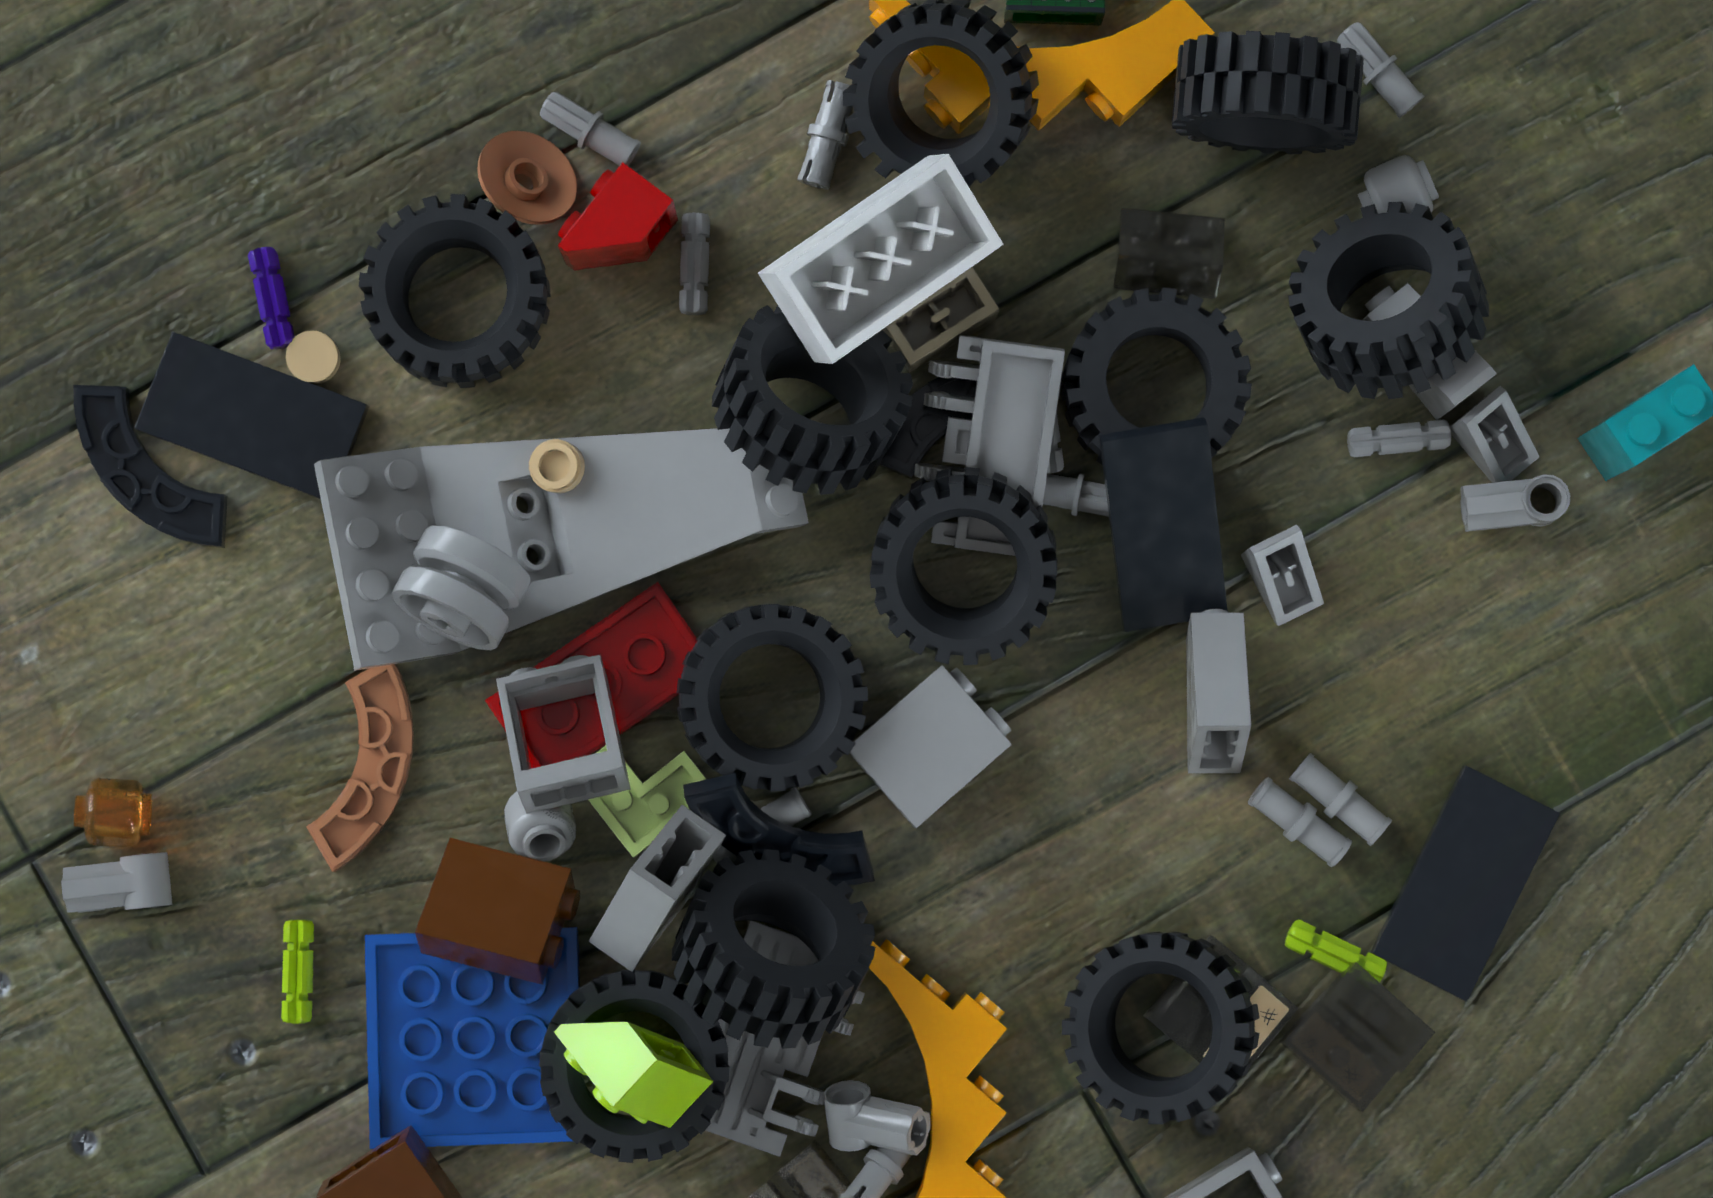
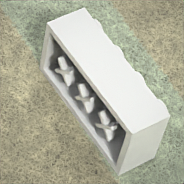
M949 154L929 155L765 267L758 274L813 361L833 364L1004 244Z

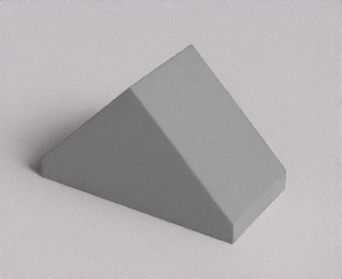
M1501 386L1484 397L1450 426L1451 435L1492 483L1512 481L1540 457L1507 391Z
M1297 525L1250 547L1241 554L1277 626L1324 604L1302 532Z

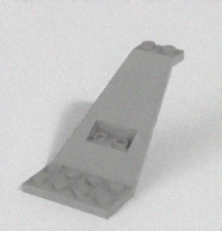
M717 428L554 438L564 440L577 447L585 462L582 480L574 489L565 493H552L540 488L530 475L529 461L533 451L538 445L551 439L414 447L324 459L314 464L354 671L453 655L471 648L441 636L418 623L402 611L392 598V591L403 570L408 567L419 566L414 557V550L425 529L432 525L450 527L486 541L510 556L529 574L531 584L520 605L511 610H504L509 620V626L505 632L508 633L752 534L806 525L809 522L803 493L792 491L793 480L783 477L779 486L765 480L769 470L760 464L753 472L742 464L746 452L742 448L731 452L724 443L730 429L718 430ZM517 497H521L527 502V513H522L518 510L516 506ZM528 548L535 550L538 555V563L536 565L530 563L527 559L526 551Z

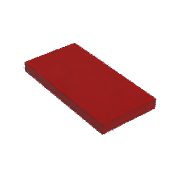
M656 582L533 668L540 669L561 664L565 659L577 655L588 657L600 655L608 678L619 735L621 736L679 696V693H676L678 678L681 679L684 668L682 663L687 652H691L698 640H696V636L659 582ZM496 692L487 698L485 702L506 731L499 693ZM595 693L520 710L531 769L592 755L606 745Z

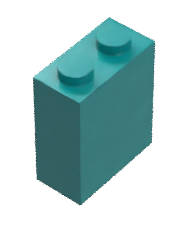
M1693 364L1602 421L1577 439L1604 480L1607 481L1635 467L1712 417L1713 392Z

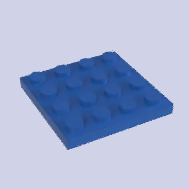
M578 927L562 928L559 936L564 938L562 955L556 969L548 968L543 985L422 954L415 933L365 935L370 1149L376 1148L410 1125L415 1129L426 1147L573 1142L566 1135L567 1131L559 1122H555L549 1111L550 1107L546 1097L543 1096L540 1084L541 1071L539 1062L544 1036L552 1018L559 1007L580 987Z

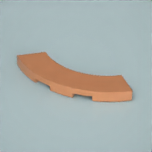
M397 664L369 668L345 682L352 696L358 719L359 752L351 778L337 800L317 820L306 826L332 872H336L356 858L382 831L402 796L409 775L413 755V715L409 695Z

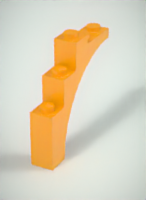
M869 0V9L873 12L869 19L875 28H878L891 16H894L901 9L911 4L906 0ZM1172 0L1146 20L1112 36L1073 46L1029 48L1033 57L1026 63L1028 72L1037 71L1039 85L1032 92V98L1039 99L1037 111L1029 121L1039 131L1085 90L1088 94L1085 100L1092 111L1103 121L1111 118L1120 127L1176 76L1179 46L1184 45V41L1188 39L1197 40L1200 35L1209 34L1214 36L1215 32L1185 0ZM933 45L919 48L911 52L906 58L919 75L925 77L930 74L933 77L925 85L924 98L928 102L924 105V108L941 128L945 129L950 125L957 134H960L990 106V90L987 79L977 63L965 53L952 47Z
M887 939L881 946L872 941L870 946L876 948L869 969L886 985L911 1025L924 1059L931 1097L930 1145L922 1182L915 1198H1006L1004 1192L998 1188L1004 1180L981 1159L974 1166L967 1161L1007 1113L998 1104L1004 1097L1000 1091L981 1075L974 1083L967 1078L1007 1030L998 1021L1005 1012L982 992L975 999L964 992L951 1008L945 1003L951 994L928 974L919 981L904 967L911 959Z

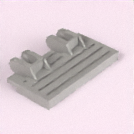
M960 335L957 358L980 361V365L941 360L929 361L928 372L937 377H953L977 381L975 397L952 395L942 391L925 393L923 405L938 409L973 413L972 420L948 416L942 462L980 468L979 476L992 479L994 472L1006 476L1008 486L1016 490L1021 485L1031 494L1030 502L1035 508L1039 505L1042 507L1065 349ZM918 463L915 464L914 475L918 478L924 477L926 481H932L936 479L937 471L951 468L952 475H964L965 468ZM958 517L957 522L941 521L933 526L931 543L1015 556L1013 547L1007 537L997 527L982 519Z
M750 921L744 941L763 957L791 966H805L819 962L814 953L798 937L767 925ZM857 991L851 1004H861L865 993ZM842 1018L839 1026L834 1031L850 1036L854 1024L849 1023L848 1019ZM719 1019L718 1022L728 1047L729 1081L726 1083L725 1097L719 1111L716 1110L712 1116L711 1124L705 1131L779 1157L787 1134L765 1127L767 1122L815 1137L819 1125L813 1123L811 1119L800 1115L794 1116L774 1109L772 1106L778 1090L801 1097L803 1101L814 1105H825L823 1094L825 1091L783 1077L785 1069L808 1077L820 1041L808 1045L803 1036H801L796 1048L782 1049L779 1038H772L768 1048L755 1046L754 1034L744 1031L740 1040L726 1035L730 1024Z

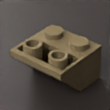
M971 267L882 330L892 339L890 345L894 352L901 351L906 360L904 367L908 373H912L958 344L960 335L971 336L996 320L999 307L973 267Z

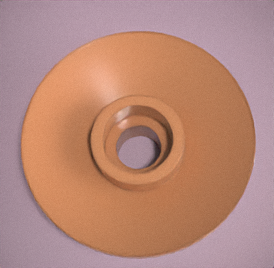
M508 131L492 138L483 148L477 167L479 182L485 195L502 213L507 211L517 221L542 225L560 219L573 205L577 193L575 172L563 152L547 139L526 131Z

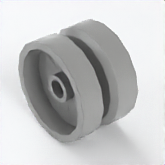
M432 525L426 528L414 550V557L419 566H412L403 570L392 591L393 601L402 611L418 623L441 636L475 649L491 651L497 648L509 626L508 616L504 610H511L520 605L531 584L529 574L510 556L484 540L446 526Z

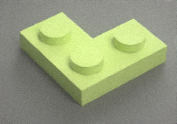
M606 745L596 753L607 751ZM685 751L643 783L625 761L631 789L588 799L633 858L652 843L681 805L689 809L684 798L683 785L706 780L705 776Z

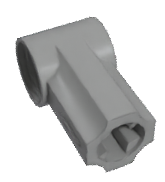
M1543 474L1533 479L1467 485L1460 488L1461 513L1466 532L1527 525L1546 526L1561 517L1570 505L1568 486L1562 479L1554 475ZM1544 488L1551 492L1555 499V508L1552 513L1543 514L1533 508L1530 501V494L1533 489Z
M167 852L120 857L118 862L63 868L61 885L67 913L100 911L106 908L124 906L125 910L173 905Z
M854 1080L832 1084L823 1093L829 1143L833 1148L850 1152L872 1145L917 1156L926 1146V1139L931 1129L929 1112L923 1111L921 1107L871 1096L870 1087L866 1083Z

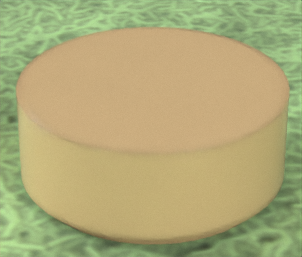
M305 331L298 334L289 343L286 350V363L291 373L296 378L314 385L329 381L337 373L340 366L341 358L337 345L329 336L319 331Z
M551 439L544 441L535 448L530 457L529 471L533 481L540 488L552 493H565L574 489L582 480L585 462L581 452L573 444L560 439Z

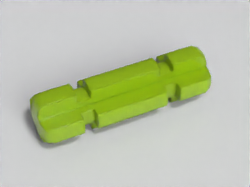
M310 920L285 921L283 927V942H288L287 950H283L282 993H286V1000L282 1001L281 1018L285 1023L302 1024L310 1022L312 1019V1000H308V993H313V950H309V943L314 942V924Z
M1295 920L1291 925L1285 939V946L1288 949L1304 955L1307 951L1312 954L1311 960L1349 977L1351 973L1356 974V981L1371 988H1376L1383 979L1387 967V962L1384 959L1370 952L1364 956L1360 954L1361 948L1325 931H1322L1319 935L1314 932L1315 926L1302 920Z

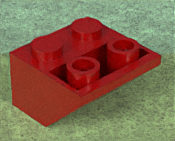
M622 162L615 172L607 169L599 177L590 192L594 199L582 214L576 210L568 217L559 230L558 236L562 240L558 247L566 265L574 271L647 261L678 221L674 201Z

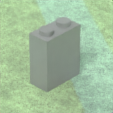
M941 665L854 741L856 743L849 753L915 829L1012 745L1005 737L1012 731L1011 728L992 707L985 712L981 710L971 698L977 691L976 688L957 667L949 673Z
M681 805L630 868L588 942L633 972L683 908L726 835L687 807Z

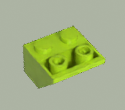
M629 1022L561 1024L554 1031L567 1048L564 1052V1057L568 1063L581 1074L588 1076L596 1086L592 1092L598 1102L612 1113H617L619 1110L629 1113L643 1124H646L649 1120L671 1128L713 1082L684 1044Z

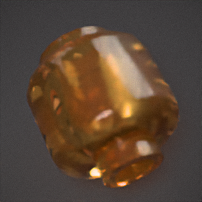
M96 778L88 785L86 795H76L74 827H84L85 838L90 845L135 847L140 842L142 835H150L152 794L144 793L142 784L136 780Z

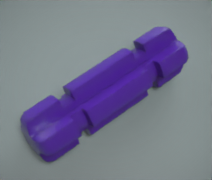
M273 247L257 248L248 253V260L251 272L256 275V278L253 279L260 318L263 322H266V326L263 327L265 342L270 349L286 348L292 342L295 335L292 324L287 322V318L290 317L283 277L277 274V270L281 269L278 253Z

